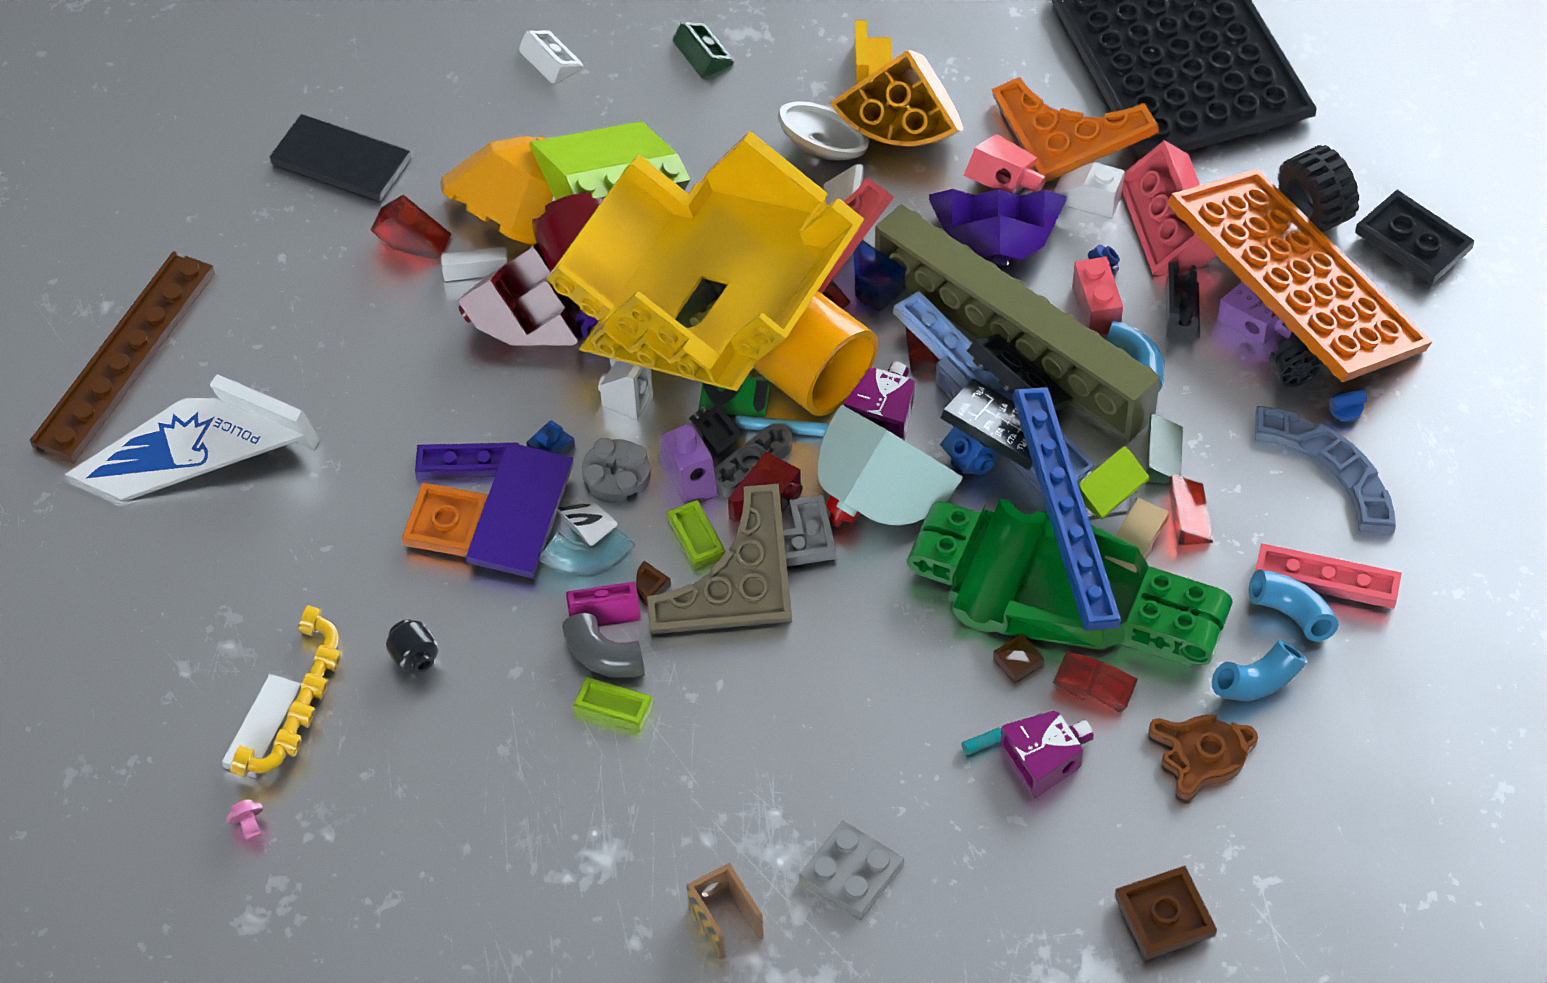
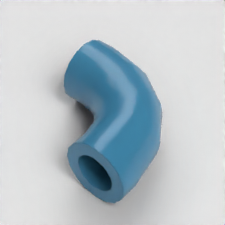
M1113 320L1107 341L1117 348L1124 349L1129 356L1144 366L1151 367L1156 374L1161 376L1158 391L1160 392L1164 383L1165 360L1156 343L1142 331Z
M1258 569L1252 575L1249 583V598L1253 604L1274 608L1288 615L1298 623L1305 636L1311 641H1323L1335 634L1339 626L1335 613L1325 600L1307 585L1289 576L1272 571Z
M1278 640L1263 658L1252 664L1244 666L1233 662L1220 664L1212 677V689L1218 696L1230 700L1249 702L1265 698L1285 687L1303 669L1307 659L1288 643Z

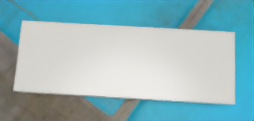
M269 674L222 760L225 769L230 770L234 754L240 745L255 750L254 758L262 759L269 756L273 749L275 738L287 719L290 706L300 692L301 683ZM248 772L247 776L256 779L259 773Z

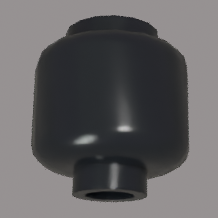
M406 619L398 622L390 629L386 640L388 653L397 667L403 672L422 673L427 671L434 664V660L439 652L438 642L422 621Z

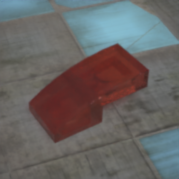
M1067 652L1064 654L1053 684L1083 701L1090 695L1121 713L1127 708L1138 679L1104 662Z

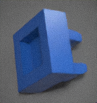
M552 420L547 422L526 442L527 447L566 455L575 447L574 438L563 431V428Z

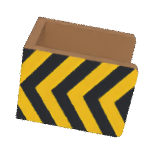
M730 863L686 885L688 907L719 958L725 956L724 935L706 907V904L728 893L734 899L757 938L759 939L764 936L762 913ZM719 882L712 890L702 893L709 885Z

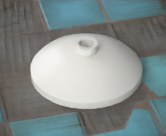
M790 102L782 106L779 112L778 121L783 132L798 148L813 158L850 160L863 155L869 146V138L853 129L835 110L809 102Z

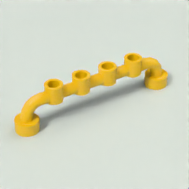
M307 605L302 614L298 632L313 636L317 630L324 635V641L318 647L309 673H306L300 692L290 706L287 719L275 738L271 753L262 759L254 758L255 750L240 745L234 754L230 773L245 778L248 772H270L281 764L286 754L293 757L297 754L302 736L297 735L296 732L299 726L306 728L310 726L315 713V707L309 706L313 697L320 700L323 698L328 685V679L323 678L326 669L334 672L341 657V651L335 650L339 639L337 629L330 621L321 617L322 609Z

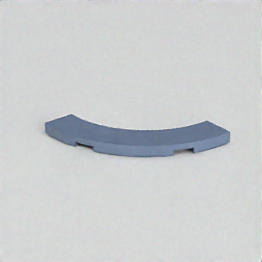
M1256 407L1255 440L1269 441L1296 449L1326 467L1341 482L1349 494L1356 510L1359 531L1395 532L1396 521L1391 496L1379 479L1377 469L1353 443L1322 423L1317 425L1300 418V414L1272 407Z

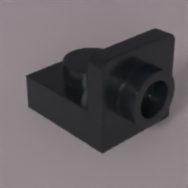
M718 403L709 410L703 406L689 418L705 446L714 457H717L743 436L742 432Z

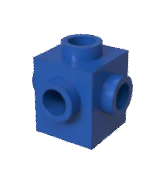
M953 427L939 444L951 457L952 466L962 474L983 475L994 466L995 459L1000 454L956 427Z

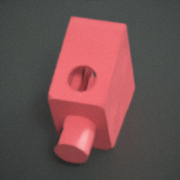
M997 134L974 148L964 173L965 177L995 190L999 189L1014 194L1023 188L1032 192L1041 191L1046 181V176L1033 171L1037 162L1036 156Z

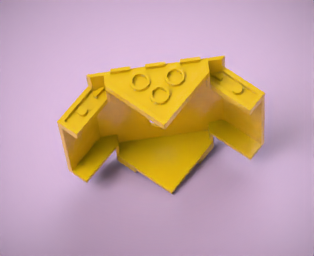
M749 131L709 169L701 182H697L689 193L684 191L642 156L638 155L623 171L546 280L553 285L558 293L568 296L577 303L585 314L598 320V323L579 348L580 351L738 391L756 362L787 338L865 219L839 198L828 206L825 200L828 195L826 191ZM702 279L727 284L716 303L700 324L685 328L676 321L678 314Z

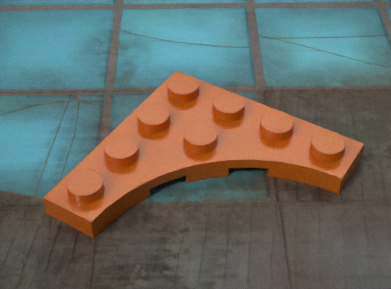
M1021 77L992 89L993 97L1021 147L1036 156L1037 162L1034 169L1037 173L1046 176L1045 183L1159 133L1158 125L1145 103L1125 110L1105 113L1104 117H1084L1082 112L1060 108L1058 111L1044 104L1043 99L1033 93Z

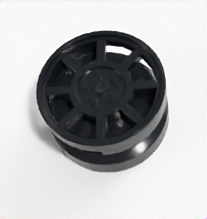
M1297 336L1278 345L1279 350L1276 353L1271 352L1269 356L1271 367L1277 372L1280 383L1285 387H1298L1308 383L1321 372L1324 365Z

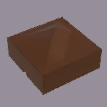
M1023 634L994 650L993 658L1014 682L1044 665V657Z

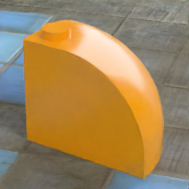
M911 50L905 51L830 102L836 113L853 129L869 138L890 145H929L948 139L963 130L960 117L951 99L924 55Z

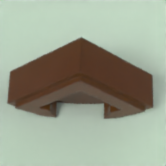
M643 561L637 570L636 589L640 600L648 607L647 596L663 594L671 586V578L646 561Z

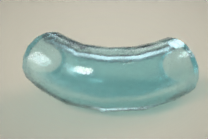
M614 528L593 546L584 542H575L558 532L538 560L567 576L592 577L615 568L631 553L636 544L617 528Z

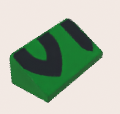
M746 377L738 391L702 382L698 410L703 406L709 410L718 403L724 412L732 418H736V415L765 418L771 396L770 382L768 380Z

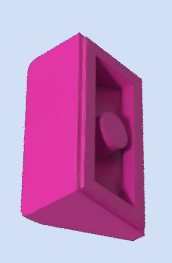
M635 582L566 592L569 617L581 613L591 614L596 617L598 626L638 621L641 618Z

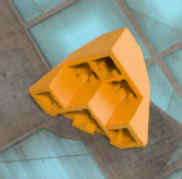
M522 136L490 142L441 178L442 194L451 200L468 204L466 210L483 221H488L491 218L501 225L499 232L508 238L533 245L536 243L532 220L533 218H539L546 212L545 205L552 202L553 194L529 144L531 141L547 138L537 136L535 139L529 136Z

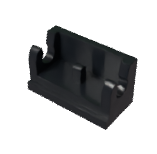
M1178 262L1168 263L1166 278V336L1200 337L1199 282H1197V268L1194 265L1190 267L1188 275H1180Z

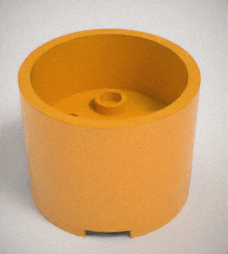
M817 291L787 338L759 359L753 368L811 414L822 416L833 412L840 405H843L866 372L872 368L878 351V339L874 332Z

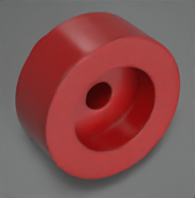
M830 495L826 502V507L831 512L829 516L830 524L839 527L843 520L851 523L855 522L860 512L857 511L854 517L836 507L839 500Z

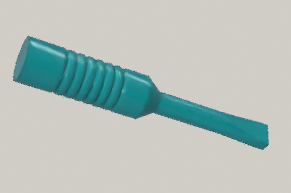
M995 728L961 742L964 753L970 755L999 743L1001 728Z

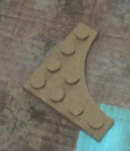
M779 484L744 487L743 513L737 535L729 550L724 553L708 574L692 585L688 584L674 591L647 596L650 634L792 622Z

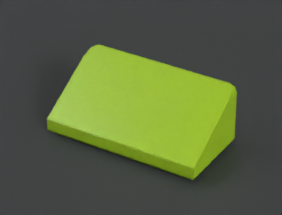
M1124 446L1079 484L1085 507L1103 520L1143 486L1150 477L1131 451Z

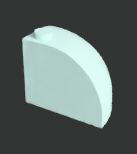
M840 405L827 428L818 456L817 471L819 482L827 493L839 500L836 507L853 517L858 511L876 522L888 525H906L926 518L931 505L937 501L947 502L963 476L898 436L843 405Z

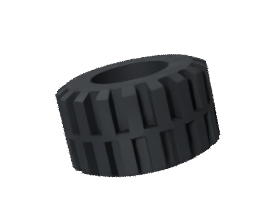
M1317 145L1284 161L1280 165L1277 176L1278 189L1322 233L1354 218L1359 209L1358 201H1360V196L1354 174L1344 158H1341L1339 153L1334 149L1331 150L1329 146Z

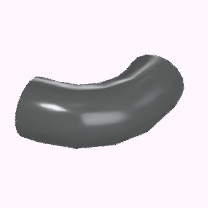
M587 613L572 615L563 622V634L573 656L590 671L611 678L645 675L639 640L619 643L608 640L601 634L596 617Z

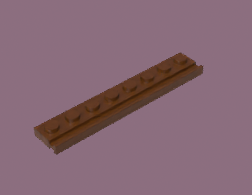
M172 251L31 437L32 448L36 450L38 448L43 449L45 453L72 464L76 462L215 275L213 265L186 255L184 257L178 256L177 252Z

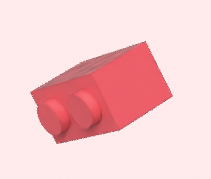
M1107 257L1075 261L1072 288L1084 325L1100 335L1108 334L1112 321L1122 323L1123 304Z

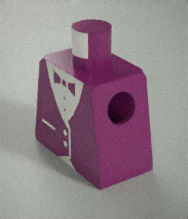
M892 362L888 371L870 368L845 400L844 406L905 441L915 400V381L907 377L909 369L901 362Z
M1050 711L1001 726L1000 746L1035 799L1081 767L1083 756L1081 745L1093 740L1094 735L1086 720L1068 727L1059 712Z

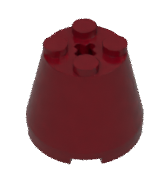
M591 192L566 196L545 205L546 212L539 218H533L532 227L535 240L551 271L604 198H592Z

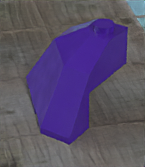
M949 189L929 194V202L944 231L950 237L961 244L969 246L974 253L986 261L993 262L998 268H1006L1008 263L1022 260L1044 247L1066 203V196L1047 190L1017 195L997 189L973 195Z

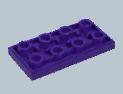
M507 442L466 555L467 563L534 579L557 513V508H559L574 465L573 457Z

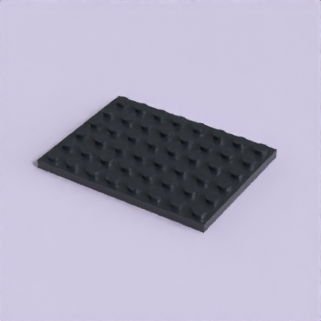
M1051 0L1112 112L1145 103L1156 121L1159 133L1131 145L1138 160L1142 159L1164 140L1186 152L1316 116V105L1252 0Z

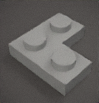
M824 495L789 500L794 528L783 530L787 566L836 559V548Z

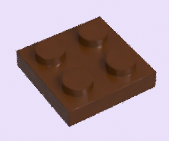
M1186 866L1115 889V898L1145 960L1216 936L1217 928Z

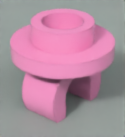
M244 800L233 805L230 808L232 812L226 817L228 824L240 823L246 840L260 835L254 816L263 811L261 803L253 804L252 800Z

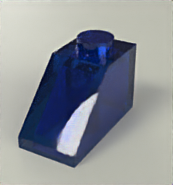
M862 240L852 253L855 296L862 304L869 305L876 311L881 312L905 291L906 269Z

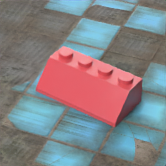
M1165 140L1125 171L1122 191L1152 274L1156 276L1167 274L1169 262H1178L1179 272L1190 270L1192 265L1196 266L1197 269L1202 268L1217 256L1167 204L1173 193L1200 186L1189 155Z

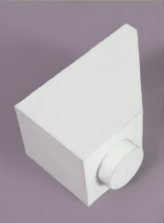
M1093 162L1062 175L1054 193L1066 196L1064 206L1112 219L1122 197L1125 170Z
M616 361L609 373L605 372L599 381L598 390L601 392L602 406L638 420L653 397L651 369Z

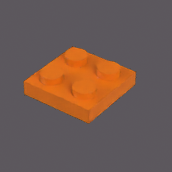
M422 482L402 535L403 546L466 557L488 494Z

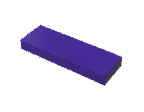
M507 443L417 445L416 479L495 477Z

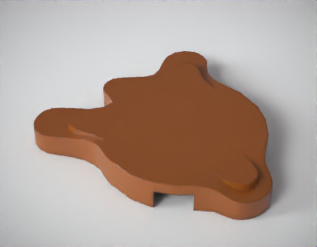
M1206 714L1193 717L1184 722H1171L1161 718L1153 719L1149 725V735L1154 740L1172 748V750L1163 754L1161 763L1166 769L1177 776L1176 794L1184 800H1189L1202 787L1223 783L1239 774L1244 767L1249 752L1257 745L1258 734L1253 727L1239 725L1234 722L1229 725L1223 721L1216 720L1217 715Z

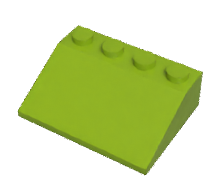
M643 121L531 141L529 144L555 200L588 192L592 193V198H605L626 167L638 155L642 156L684 191L691 180L678 154Z

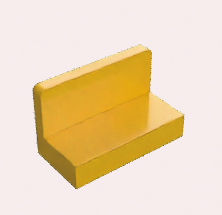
M855 20L856 84H858L892 61L891 38L868 37L867 20Z

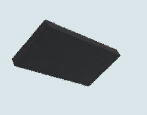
M301 114L272 152L270 160L271 164L381 202L411 160V153L409 150Z

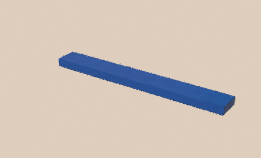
M1048 387L1015 389L1012 398L1084 631L1118 628L1121 618Z

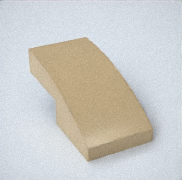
M1138 497L1118 530L1116 537L1138 547L1146 560L1151 553L1152 544L1168 521L1169 511ZM1105 556L1106 559L1135 573L1137 572L1134 564Z

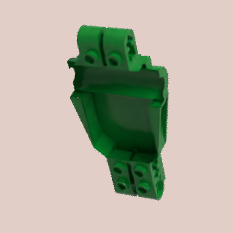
M1002 499L999 500L994 512L985 510L984 504L981 513L948 502H934L906 561L908 567L916 574L951 585L950 601L955 602L952 607L955 616L966 626L983 632L996 631L1012 636L1023 634L1026 638L1099 650L1115 644H1121L1192 667L1193 664L1206 665L1211 662L1221 636V631L1224 628L1233 604L1231 596L1222 589L1150 567L1138 547L1091 524L1121 623L1118 628L1084 631L1048 512L1046 514L1036 510L1033 514H1024L1019 512L1013 503ZM1105 556L1134 564L1137 572L1126 569L1106 559Z

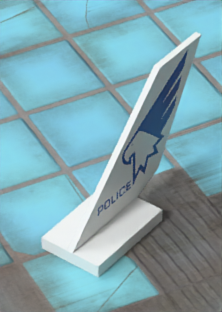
M216 374L210 386L218 398L184 397L65 475L70 479L124 502L292 442L314 451L321 439L303 410Z

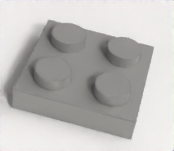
M842 820L801 871L799 881L862 920L904 866V858Z

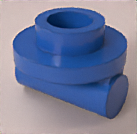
M1099 244L1088 252L1087 256L1089 259L1107 257L1112 274L1119 270L1118 262L1120 258L1112 247H1105Z
M1361 389L1335 394L1333 397H1330L1329 409L1331 414L1341 421L1350 422L1357 420L1363 414L1364 403L1367 401L1366 393Z

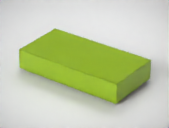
M698 499L666 511V518L694 570L721 559L726 550Z
M585 677L574 701L573 712L641 732L654 700L651 695Z

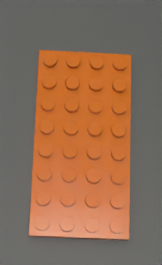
M1258 168L1179 191L1170 196L1167 204L1176 212L1177 216L1198 235L1201 241L1206 243L1219 256L1224 264L1233 270L1243 284L1248 286L1263 301L1264 305L1271 309L1285 323V326L1307 346L1309 351L1315 354L1330 369V372L1342 382L1425 352L1433 342Z

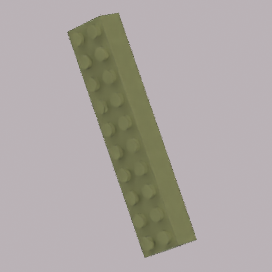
M900 204L875 226V269L912 295L920 291L946 318L977 339L996 334L1001 335L1073 397L1071 403L1128 442L1149 424L1150 414L1156 413L1161 377L1151 367L1144 366L1129 356L1124 349L1117 348L1105 340L1098 332L1090 330L1078 322L1071 314L1063 312L1051 304L1047 298L1036 294L1024 286L1020 280L1010 277L993 262L986 261L974 253L969 246L959 243L943 229L937 228L923 219L918 212L911 211Z

